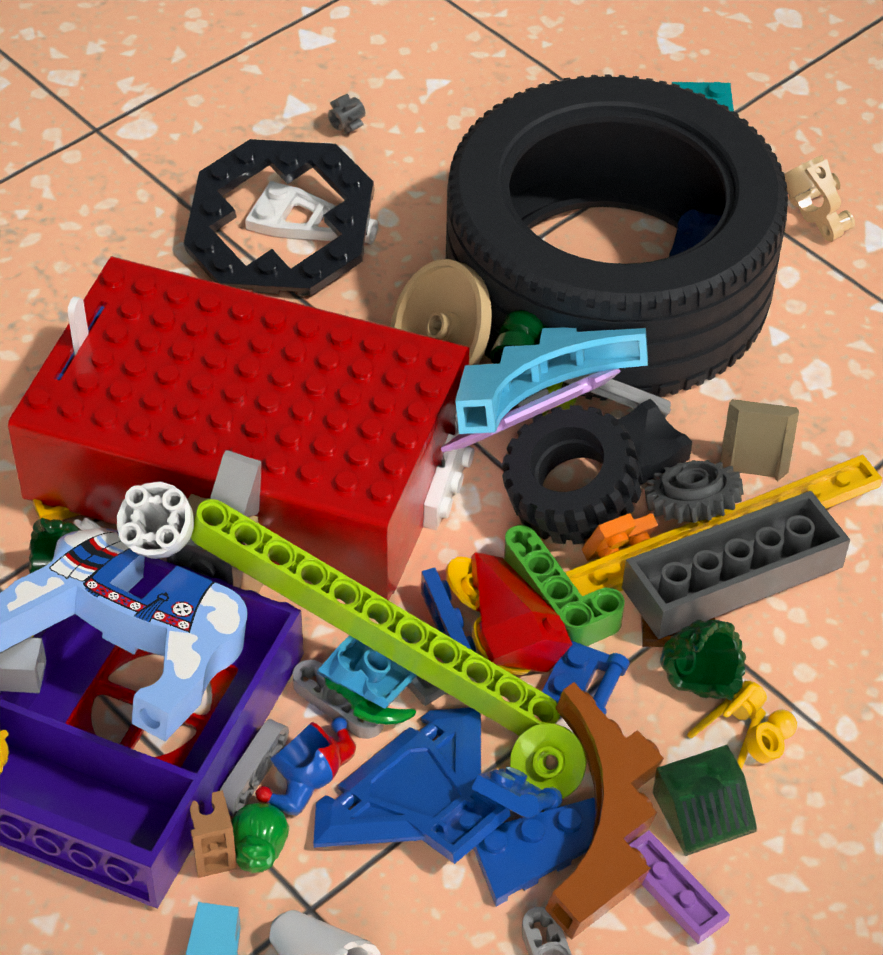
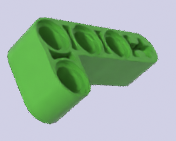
M517 525L508 529L505 535L504 559L560 616L571 641L589 646L614 635L620 630L625 599L618 590L602 588L582 596L532 528L525 525Z

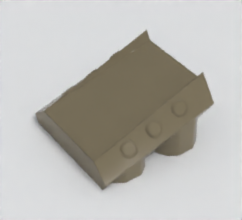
M732 399L729 402L726 427L723 435L720 462H723V468L733 466L734 472L774 477L778 482L789 473L799 416L798 408Z

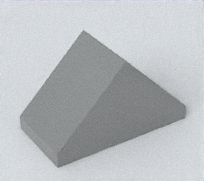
M226 450L221 460L210 499L219 500L247 517L257 515L260 503L261 461Z

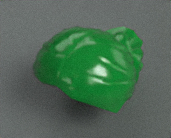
M266 803L248 804L237 811L231 823L237 865L240 869L253 874L264 872L273 866L288 838L289 824L284 813L273 805Z

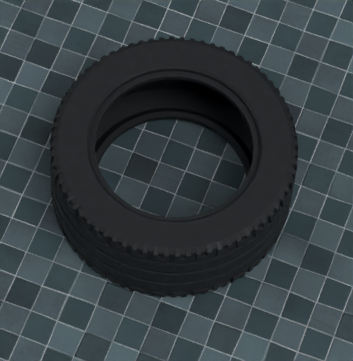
M605 74V77L591 75V77L577 76L576 79L568 77L564 78L563 81L553 80L550 81V84L542 83L536 88H527L523 93H515L513 98L507 97L503 100L502 104L497 103L494 105L493 110H487L483 117H479L476 120L475 125H471L468 133L464 134L462 142H459L457 151L453 155L447 185L446 259L470 266L484 280L488 289L492 320L485 356L491 359L490 354L499 336L505 317L514 311H527L541 320L546 328H577V332L646 328L648 366L619 368L621 372L612 379L659 397H665L667 393L677 394L681 389L689 390L693 385H702L704 380H712L717 373L722 374L725 372L727 366L732 367L736 359H741L744 356V352L751 348L752 342L756 341L767 318L773 297L787 221L788 192L785 175L782 172L780 162H777L776 154L772 152L771 146L765 143V138L762 135H758L757 130L753 126H749L747 120L740 119L738 113L729 111V107L724 104H717V101L713 98H705L704 94H696L692 89H683L677 84L669 85L666 81L660 80L656 82L651 78H646V80L639 79V76H633L632 78L625 77V75L612 77L611 74ZM589 207H614L638 211L663 220L677 229L681 216L692 209L706 214L722 216L711 233L690 249L656 261L629 264L600 262L575 256L547 243L530 229L551 216ZM563 382L561 388L566 387L570 384ZM591 392L580 395L585 396V399L592 400L593 397L600 398V401H607V398Z

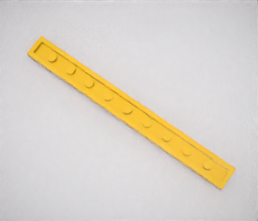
M862 454L736 504L734 510L724 509V516L716 515L709 521L702 520L696 523H688L565 573L582 596L602 588H613L620 592L623 591V575L625 562L628 558L808 491H812L826 509L879 488L882 477Z

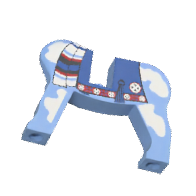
M92 528L65 534L57 541L53 560L48 565L14 581L0 593V652L76 614L103 632V639L132 654L141 649L164 656L161 678L148 687L140 688L134 694L131 724L166 742L201 705L204 691L211 679L218 672L230 666L241 654L247 621L246 605L242 598L233 590L179 566H176L143 599H140L128 591L143 578L145 556L136 554L120 540L118 530Z

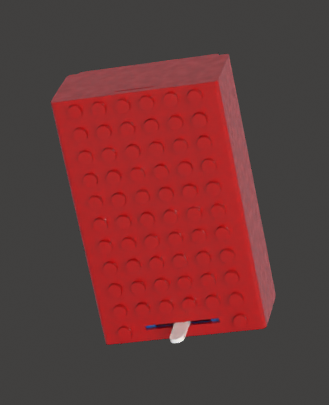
M111 256L84 300L76 296L70 300L68 306L69 324L9 418L8 430L22 498L33 501V499L40 500L43 505L51 507H65L72 513L117 525V514L125 499L126 492L136 485L142 486L145 483L163 482L174 485L183 492L187 499L191 494L202 498H211L223 454L228 450L261 461L259 512L257 515H254L258 517L260 525L389 601L391 595L395 593L423 529L424 503L438 465L442 466L444 452L441 451V447L445 445L448 434L455 435V400L464 367L469 365L470 347ZM271 560L273 563L280 565L278 562Z

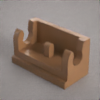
M223 790L212 792V807L214 811L210 815H202L199 812L200 809L197 801H193L190 806L194 829L191 830L198 878L237 869L233 827Z

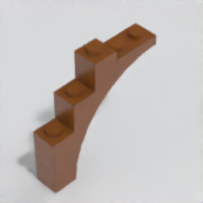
M575 682L562 691L555 709L584 747L594 784L596 813L592 840L586 855L576 870L552 892L545 907V910L571 940L638 889L651 868L647 865L643 854L629 844L649 830L657 814L650 799L645 794L638 792L637 789L655 777L664 759L658 747L651 740L646 739L638 730L626 738L619 725L614 720L608 719L597 707L593 697L589 693L582 691Z

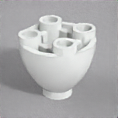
M163 482L145 483L142 486L136 485L131 487L126 492L125 499L117 514V530L120 540L136 554L153 559L170 557L181 551L190 540L194 529V514L188 499L174 485Z

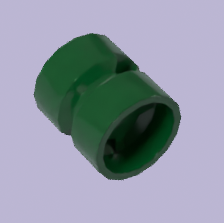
M527 311L509 313L505 317L499 336L490 354L492 363L500 364L503 349L506 346L539 345L542 328H546V326L534 314Z

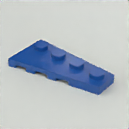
M595 797L540 812L534 817H522L502 823L473 848L496 907L508 901V896L520 889L525 891L538 884L539 879L554 870L558 872L571 865L572 860L587 853L592 840L595 820Z

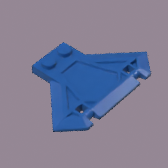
M471 707L428 711L421 717V721L426 726L419 731L411 727L406 729L338 785V789L342 792L339 797L333 799L325 795L316 803L314 848L422 840L456 864L511 816L510 809L471 789L477 775L481 774V713ZM356 804V806L349 810L352 805Z

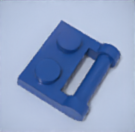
M571 641L573 645L555 664L542 692L552 697L558 703L562 691L575 682L582 691L586 692L596 670L605 671L593 699L597 707L606 715L607 710L605 706L619 677L625 675L630 662L621 654L612 653L609 655Z
M508 766L505 769H494L490 772L478 774L471 788L526 818L534 817L542 810L547 811L558 808L563 800L562 794L558 789L548 787L542 790L527 782L526 774Z

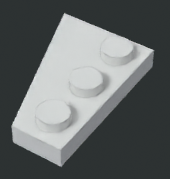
M457 412L454 416L456 420L455 435L448 434L445 444L459 435ZM470 445L462 449L444 452L442 466L438 465L424 503L423 527L437 531L442 518L447 519L449 517L453 503L451 498L453 492L459 493L464 478L463 469L464 467L469 468L473 461L474 448L470 447Z

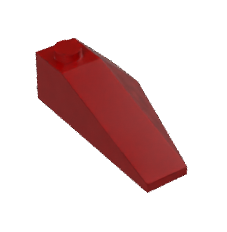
M474 552L471 556L473 585L479 591V598L475 602L476 611L481 613V622L477 625V630L488 660L496 665L548 673L573 645L564 622L503 557Z

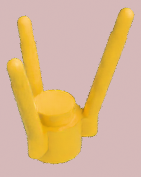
M744 681L743 687L734 695L732 700L726 698L723 703L696 724L687 733V736L689 738L695 737L722 714L726 718L731 714L740 720L750 718L751 723L748 730L758 725L766 715V712L761 708L767 701L766 692L757 683ZM746 736L734 767L735 774L741 772L749 753L746 747Z

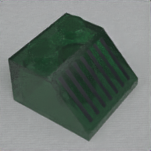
M728 745L656 768L652 793L685 856L757 831L745 775Z

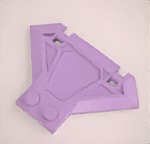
M612 369L592 374L508 412L500 421L496 432L459 434L442 446L441 451L447 452L462 449L605 385L621 371L620 369Z

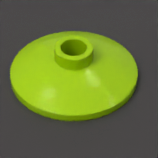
M543 723L530 727L519 736L511 752L510 767L526 774V781L542 790L548 787L558 789L562 794V799L571 795L579 787L586 772V753L581 741L572 731L558 724ZM550 755H554L558 761L556 768L553 770L549 769L546 765V759Z

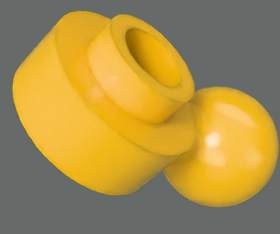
M776 710L770 714L767 722L750 728L746 734V747L749 754L756 761L764 764L780 758L785 749L784 740L792 737L796 732L797 720L795 716L787 710Z

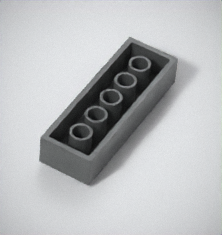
M808 491L626 559L622 589L656 637L660 639L680 631L683 627L689 626L696 620L707 621L843 568L850 538L813 492Z

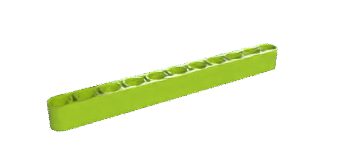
M208 499L199 504L194 515V529L190 538L198 546L518 736L530 727L543 723L556 724L560 719V714L555 709L557 702L532 685L225 503L216 499ZM205 521L212 523L214 526L207 524ZM238 541H242V542L246 543L247 545H243V544L239 543ZM271 560L278 562L280 565L273 563ZM303 579L310 581L312 584L306 583ZM337 599L342 600L345 604L340 603ZM369 618L374 619L378 622V624L372 622ZM403 638L408 639L411 643L406 642ZM435 657L440 658L444 663L439 662ZM501 696L507 698L508 701H505ZM534 715L538 716L541 719V721L535 718Z

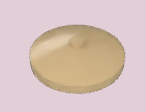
M451 259L432 261L421 267L404 286L395 305L390 327L470 347L469 365H478L488 343L492 320L491 301L485 282L465 263Z

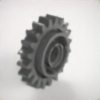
M692 460L677 463V465L671 468L665 467V473H655L654 479L647 480L648 487H645L648 510H654V516L656 517L664 515L665 521L674 518L678 520V523L683 521L696 523L702 520L709 521L716 515L724 516V509L734 510L735 503L741 502V495H744L740 472H734L733 466L723 468V462L714 464L710 460Z

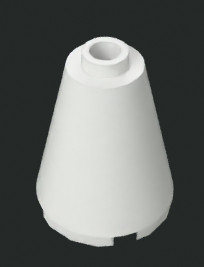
M290 910L278 915L271 924L269 939L279 955H381L377 947L370 941L296 910Z

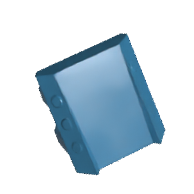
M350 635L335 649L317 671V674L363 696V698L372 701L384 709L417 677L416 674Z

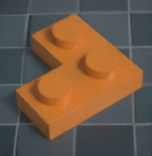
M631 513L598 525L582 547L583 554L586 560L590 561L620 551L619 549L625 546H633L650 539V535L658 527V524L652 513L635 520Z

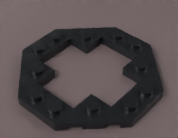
M249 139L199 171L184 239L185 250L215 283L235 288L253 289L255 293L279 294L280 291H296L298 295L312 296L363 262L371 201L375 191L374 181L337 144ZM268 166L287 184L313 168L345 200L323 215L324 222L338 237L292 268L273 249L246 266L215 233V231L237 218L235 209L226 201L223 195Z

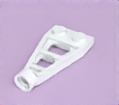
M270 181L245 220L246 230L273 237L333 241L338 236L332 229L318 227L323 219V215L336 207V205L300 188ZM294 206H301L313 212L307 223H289L285 220ZM370 218L368 232L365 237V243L370 245L374 242L378 231V221Z

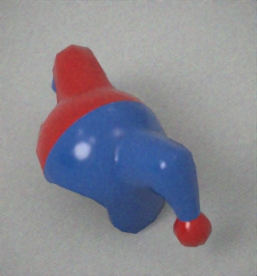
M337 717L332 721L331 729L337 733V742L327 735L319 725L311 722L288 745L270 759L287 780L286 794H274L269 787L261 786L256 790V799L261 803H269L288 815L297 816L302 813L314 790L329 784L338 773L339 767L346 764L355 755L356 744L346 729V719Z

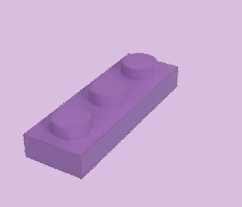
M650 830L629 844L643 854L647 865L651 868L642 884L644 888L697 944H700L728 923L730 914Z

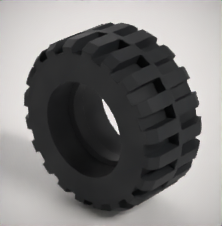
M570 405V409L562 410L561 407L551 409L552 413L545 416L540 413L532 418V424L529 426L524 424L517 431L519 437L511 439L506 448L508 454L503 457L502 468L504 473L502 478L515 513L519 516L523 525L532 528L544 540L551 536L553 543L566 544V540H572L575 545L584 544V539L590 538L598 525L629 513L632 514L635 510L633 503H637L641 496L640 485L643 483V477L634 443L631 441L630 434L625 426L618 423V419L608 413L603 416L601 409L588 407V410H583L582 405ZM589 458L603 464L598 475L589 484L580 489L558 492L543 487V483L551 470L567 460Z

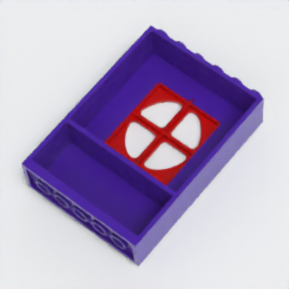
M145 557L143 578L128 592L143 599L177 565L163 561L160 558ZM186 566L179 567L236 592L246 605L247 621L241 654L230 666L218 672L209 682L212 690V703L209 712L205 715L192 713L183 723L196 730V734L184 745L167 754L152 757L133 750L144 732L143 729L131 724L119 744L96 735L92 725V707L95 698L99 695H106L133 705L134 694L137 692L109 681V676L124 664L153 653L138 649L135 654H132L103 639V632L76 614L42 630L32 637L42 638L46 656V666L40 693L0 691V731L7 730L9 733L5 739L9 750L8 760L3 767V772L0 774V846L157 909L193 848L191 830L194 829L190 813L191 803L197 801L200 809L199 812L202 815L213 813L212 792L220 791L265 723L292 676L295 666L304 655L300 609L287 602H278L261 596L256 591L244 590L230 585L220 578H210L196 573Z

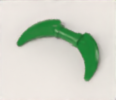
M324 677L326 686L330 690H335L338 694H341L351 704V708L354 710L353 715L360 719L387 725L407 721L416 714V710L412 708L393 709L387 707L384 709L363 698V696Z

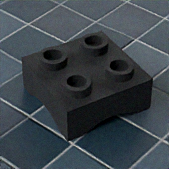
M651 398L642 402L629 414L618 419V423L625 426L630 434L631 441L634 443L642 471V484L646 483L647 480L653 479L655 473H665V467L671 468L677 465V463H684L690 460L692 441L686 434L677 431L665 419L659 407Z

